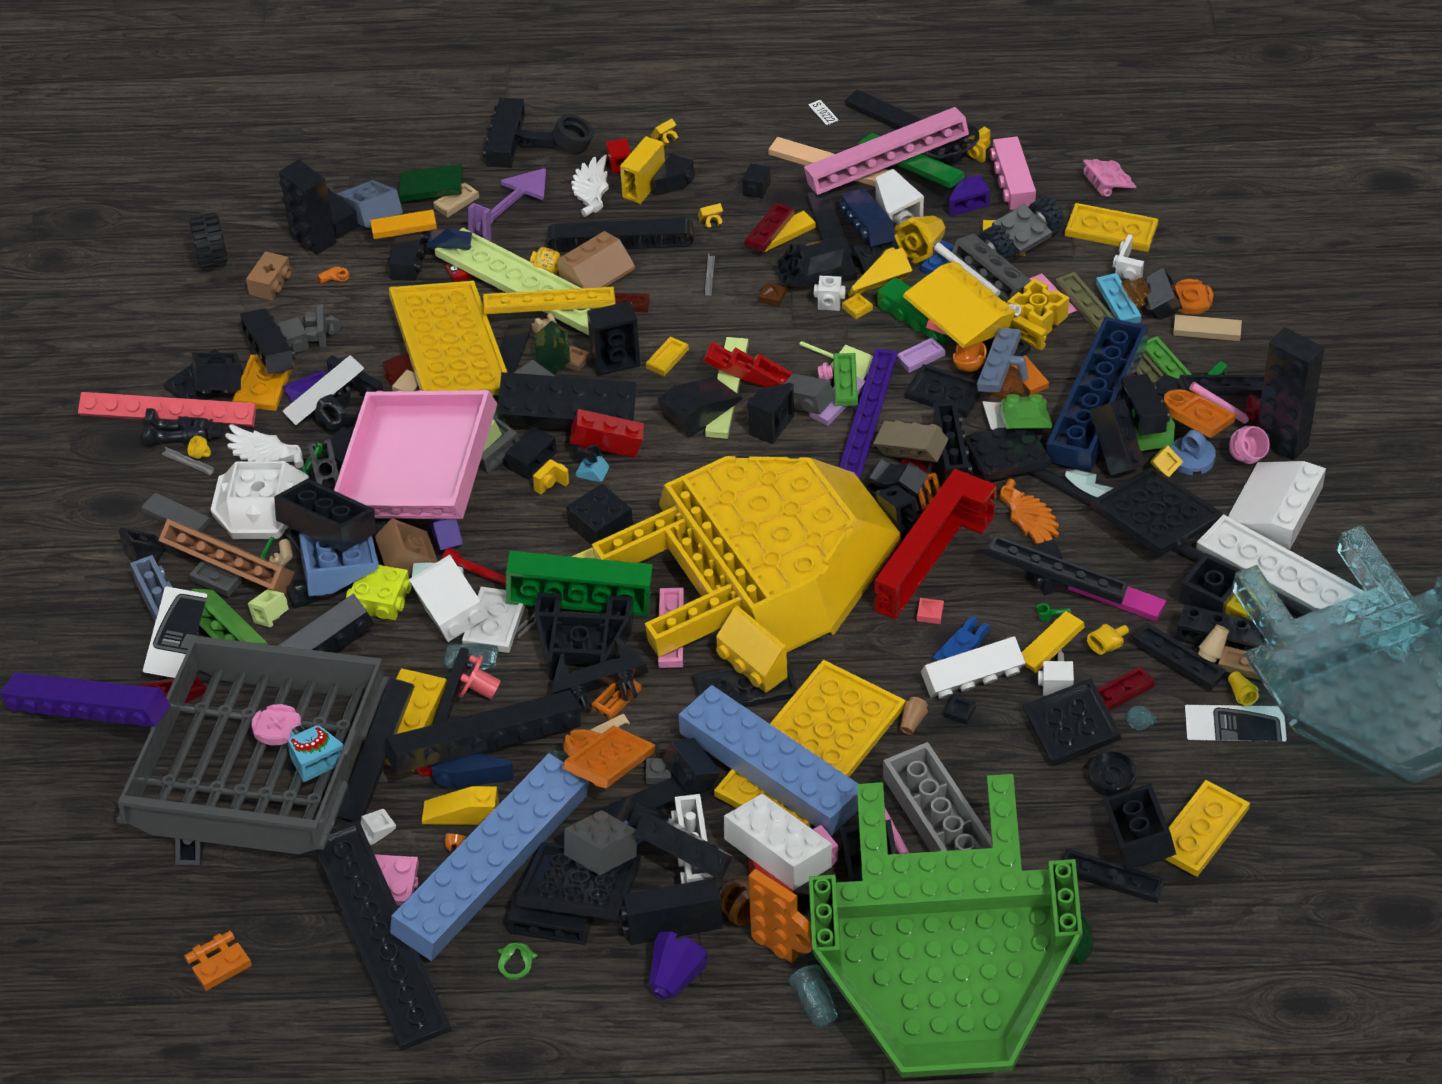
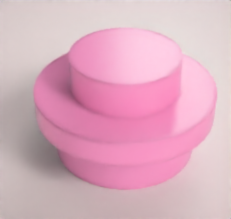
M827 362L818 366L819 378L830 380V383H832V379H834L833 367L829 366Z

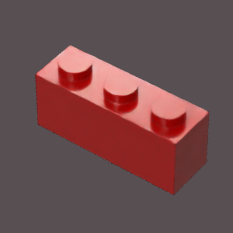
M578 409L571 425L570 443L584 447L597 444L602 451L636 458L643 441L644 423Z

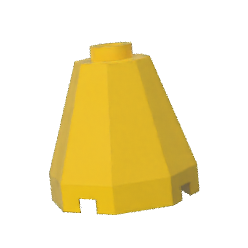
M936 216L912 217L895 226V231L897 230L895 239L899 248L903 247L906 257L914 259L911 262L917 264L934 254V247L942 240L946 227L942 219Z

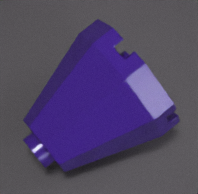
M671 931L659 932L655 940L649 981L653 995L662 1000L675 998L705 969L709 961V956H707L708 953L705 949L689 938L683 937L682 941L675 939L677 934Z

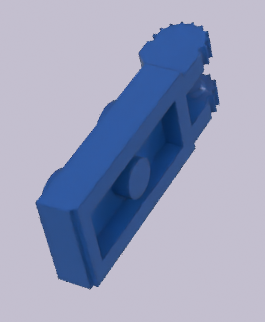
M971 616L965 622L963 628H960L933 656V662L977 649L980 646V642L988 634L990 626L983 623L977 629L976 634H972L971 632L976 627L978 619Z

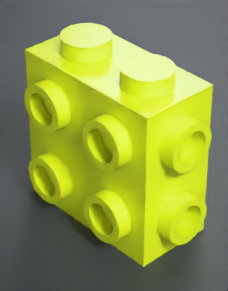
M378 565L379 569L354 582L352 588L348 589L346 598L354 593L370 616L396 620L399 611H403L405 596L411 592L412 588L408 570Z

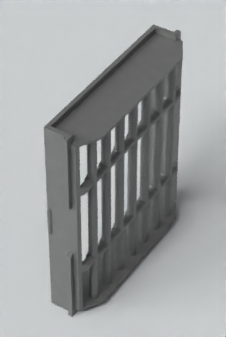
M194 636L166 696L171 706L156 727L151 726L148 738L119 798L120 813L117 817V823H128L155 836L301 854L316 849L324 850L348 789L347 781L363 740L369 734L389 682V677L384 676L382 659ZM199 669L211 675L212 677L201 701L197 704L184 703ZM220 680L233 682L224 705L220 707L209 706ZM243 684L257 685L248 707L243 710L233 709ZM267 686L280 688L273 705H284L290 689L303 690L295 710L301 717V726L303 728L321 726L326 731L336 732L335 738L342 744L346 734L349 733L324 798H322V795L333 769L319 775L313 793L308 796L298 794L302 779L297 769L287 791H273L289 754L288 743L281 745L264 787L261 789L249 788L267 744L260 741L256 744L240 784L236 786L225 785ZM313 692L327 693L318 717L314 719L303 718ZM337 695L351 696L342 720L338 722L327 721ZM363 697V699H362V701H361V704H360V706H359V709H358V711H357L356 717H355V719H354V722H353V724H351V721H352V719H353V716H354V713H355L356 708H357V706H358V703H359V701H360V698ZM180 711L195 714L168 775L164 777L151 776ZM204 716L218 717L192 778L188 780L177 779ZM228 718L242 720L216 781L212 783L201 782ZM147 784L162 787L157 799L142 798ZM172 788L186 790L181 802L167 801ZM196 792L210 793L205 806L191 804ZM220 795L234 796L229 809L216 807ZM245 798L259 799L254 812L240 810ZM269 801L283 803L278 815L264 813ZM293 804L307 806L303 818L289 817ZM320 807L316 819L313 820L317 808Z

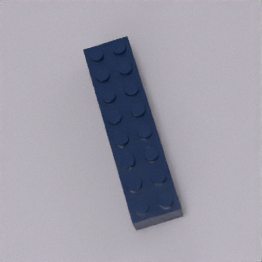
M1104 317L1047 442V454L1051 459V463L1089 472L1092 471L1102 447L1090 409L1122 400L1120 397L1121 377L1133 376L1147 346L1148 326Z

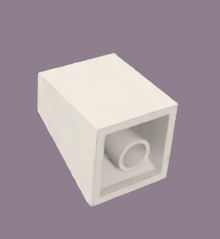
M894 169L876 177V202L893 221L895 236L897 234V230L895 231L896 225L912 217H923L924 196Z
M450 555L409 579L426 612L448 642L489 617L478 596Z

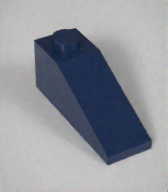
M480 753L434 764L431 767L434 783L444 787L463 788L513 780L514 777L512 761Z

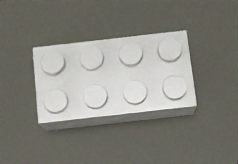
M764 794L755 797L724 815V839L792 890L808 882L809 876H818L832 867V843Z

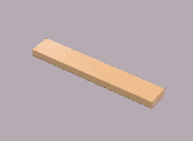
M777 137L768 149L771 156L805 166L835 155ZM881 169L854 181L876 187V177L889 170Z

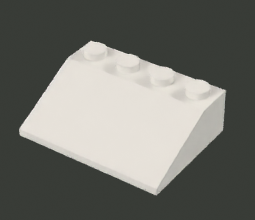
M1305 461L1258 462L1228 517L1290 550L1323 488L1326 468Z

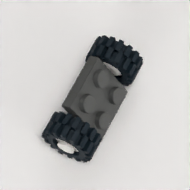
M1043 196L1028 207L1024 204L994 221L992 226L978 234V237L1009 261L1014 258L1015 254L1020 256L1063 230L1066 219L1062 216L1064 214L1063 210L1060 211L1059 209L1061 206L1055 204L1056 200H1051L1050 196Z

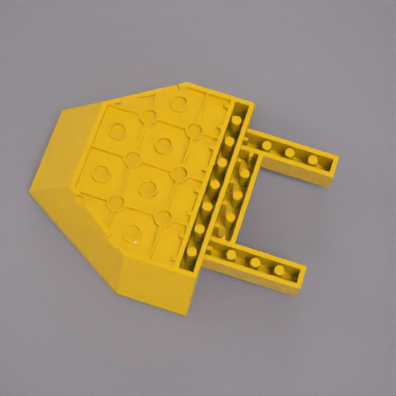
M725 456L664 484L659 502L663 512L593 543L592 549L595 559L639 563L669 549L701 595L700 598L645 623L647 640L657 656L661 657L722 628L731 611L736 606H739L786 646V653L829 632L834 635L901 540L898 529L854 472L806 457L789 459L788 457L736 458L735 456Z

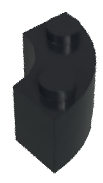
M880 459L870 469L862 484L873 496L880 489L886 490L898 485L914 497L920 491L928 475L911 462L905 465H894Z

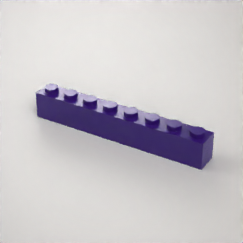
M14 673L0 691V696L5 701V706L12 711L156 727L171 706L160 688Z

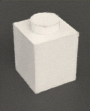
M1043 661V671H1038V686H1043V696L1073 685V661Z

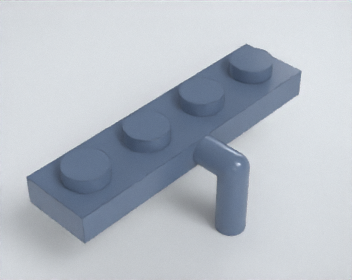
M998 329L977 382L978 391L1000 392L1010 365H1017L1021 381L1028 380L1025 358L1023 356H1014L1021 338L1020 329Z

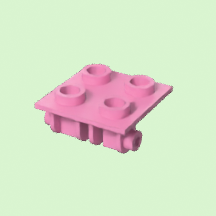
M1083 160L1087 165L1084 168V175L1102 196L1109 197L1112 194L1111 190L1113 187L1136 188V185L1131 181V177L1125 174L1120 168L1119 163L1112 160Z

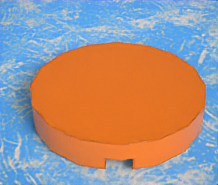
M1194 279L1181 280L1176 283L1175 288L1182 304V309H1179V312L1195 315L1209 310L1213 302V291L1210 286L1207 285L1206 287L1202 284V281Z

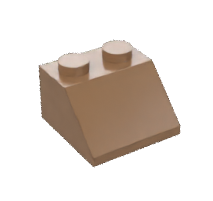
M391 518L375 536L384 566L406 569L409 575L413 572L414 563L438 562L427 531Z

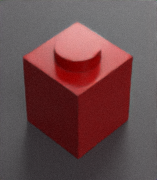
M627 138L606 142L607 157L612 173L621 172L620 165L631 154Z

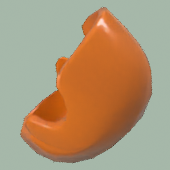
M983 342L965 348L958 344L956 346V353H953L955 366L965 372L980 370L985 365L987 359L986 346Z

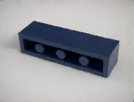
M865 188L841 194L842 202L839 203L841 214L847 217L848 222L852 223L855 231L859 232L861 238L866 240L871 247L895 240L893 221Z

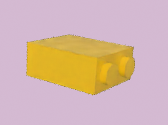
M645 136L620 165L623 198L641 204L652 191V177L665 162L664 142Z

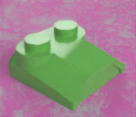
M1010 394L1002 399L999 415L1006 429L1052 428V422L1046 409L1047 400L1039 394H1031L1029 397Z

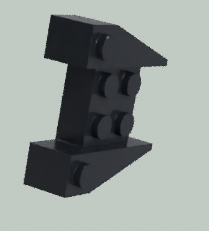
M537 592L534 611L536 627L549 678L554 679L555 665L559 663L561 654H564L567 664L595 665L614 658L618 659L620 653L615 638L619 637L626 644L632 633L634 619L633 597L609 596L606 615L563 613L561 593Z

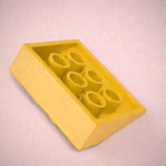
M956 261L939 266L903 295L906 300L962 348L995 337L999 328H1009L1015 315V311L1005 301H1002L991 289L984 286Z

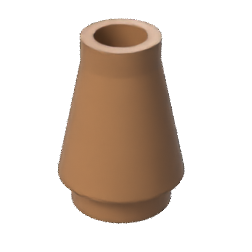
M911 697L909 701L905 702L900 726L901 732L913 735L917 726L928 713L926 701L918 697Z

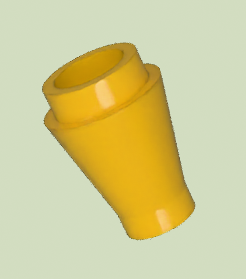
M1239 671L1229 675L1228 681L1231 684L1237 702L1244 706L1254 704L1259 698L1257 686L1246 679Z

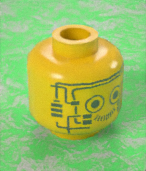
M541 247L538 252L533 251L530 262L536 268H543L558 275V258H560V253L547 247Z

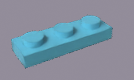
M1114 273L1097 277L1096 285L1115 319L1140 323L1141 314L1118 274Z

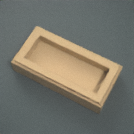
M463 183L462 194L443 196L433 202L436 210L448 218L479 198V192L467 183Z

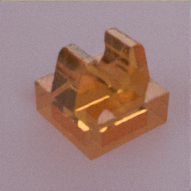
M1128 278L1121 283L1128 297L1138 308L1146 304L1144 298L1151 291L1142 278L1132 282Z

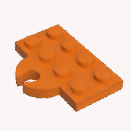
M614 725L602 734L584 729L573 730L570 735L566 734L563 747L570 757L565 760L563 769L571 772L576 777H582L593 782L597 787L607 789L651 756L656 745Z
M754 869L749 875L751 936L758 944L765 945L773 950L779 958H785L793 963L798 958L799 952L807 954L812 951L811 923L797 911V895L757 869Z

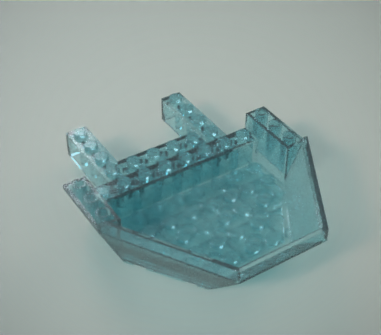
M1362 525L1342 532L1336 550L1365 592L1299 618L1293 619L1258 565L1236 572L1232 591L1267 642L1245 651L1244 655L1296 734L1306 737L1378 775L1407 783L1416 784L1442 773V576L1437 577L1434 589L1412 596Z

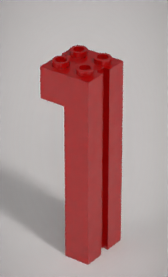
M957 469L952 471L875 579V593L878 594L875 598V612L896 620L961 527L979 534L984 533L995 517V504L991 500L996 498L995 484Z

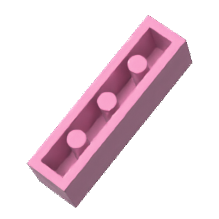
M1018 136L993 139V148H990V159L994 161L995 174H999V187L1003 188L1004 202H1008L1010 210H1015L1024 204L1028 207L1031 203L1035 202L1036 190Z

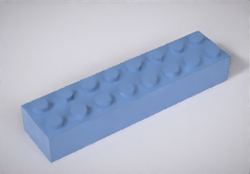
M713 685L678 714L679 729L683 736L688 739L695 738L702 749L814 826L822 825L830 836L858 811L857 782Z

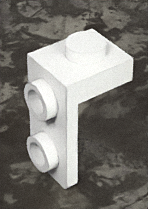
M1128 234L1126 241H1122L1120 244L1119 255H1115L1113 267L1116 268L1115 273L1118 274L1119 278L1140 283L1143 277L1144 261L1128 258L1132 249L1133 235Z

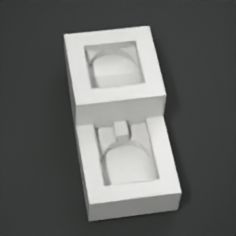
M384 809L361 817V825L370 845L381 840L396 829V824Z

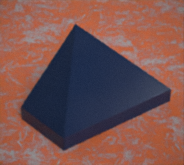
M454 229L430 230L427 247L470 249L472 232Z

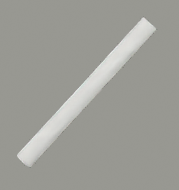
M941 243L935 245L934 250L949 262L956 261L961 264L978 281L991 289L996 296L1000 295L1001 291L945 246Z

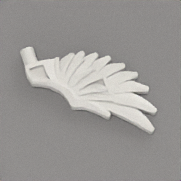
M604 155L598 163L596 162V157H593L589 168L585 163H582L581 170L576 169L577 175H573L574 181L571 182L574 195L586 205L581 210L584 217L591 213H597L603 208L601 198L609 189L606 182L608 174L607 171L604 172L608 159L607 155Z
M233 424L229 425L233 434L227 433L225 436L233 443L228 444V449H232L233 455L240 456L241 460L248 459V462L264 460L294 461L296 468L303 467L302 451L298 445L284 444L278 439L277 435H266L257 431L251 433Z

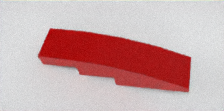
M713 341L708 346L703 362L727 374L763 387L784 384L793 374L759 353L753 358L736 347L730 352Z

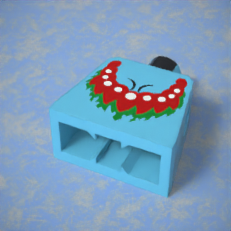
M296 726L291 730V737L288 739L289 753L303 782L336 767L344 747L339 740L321 726H314L307 730L302 726Z

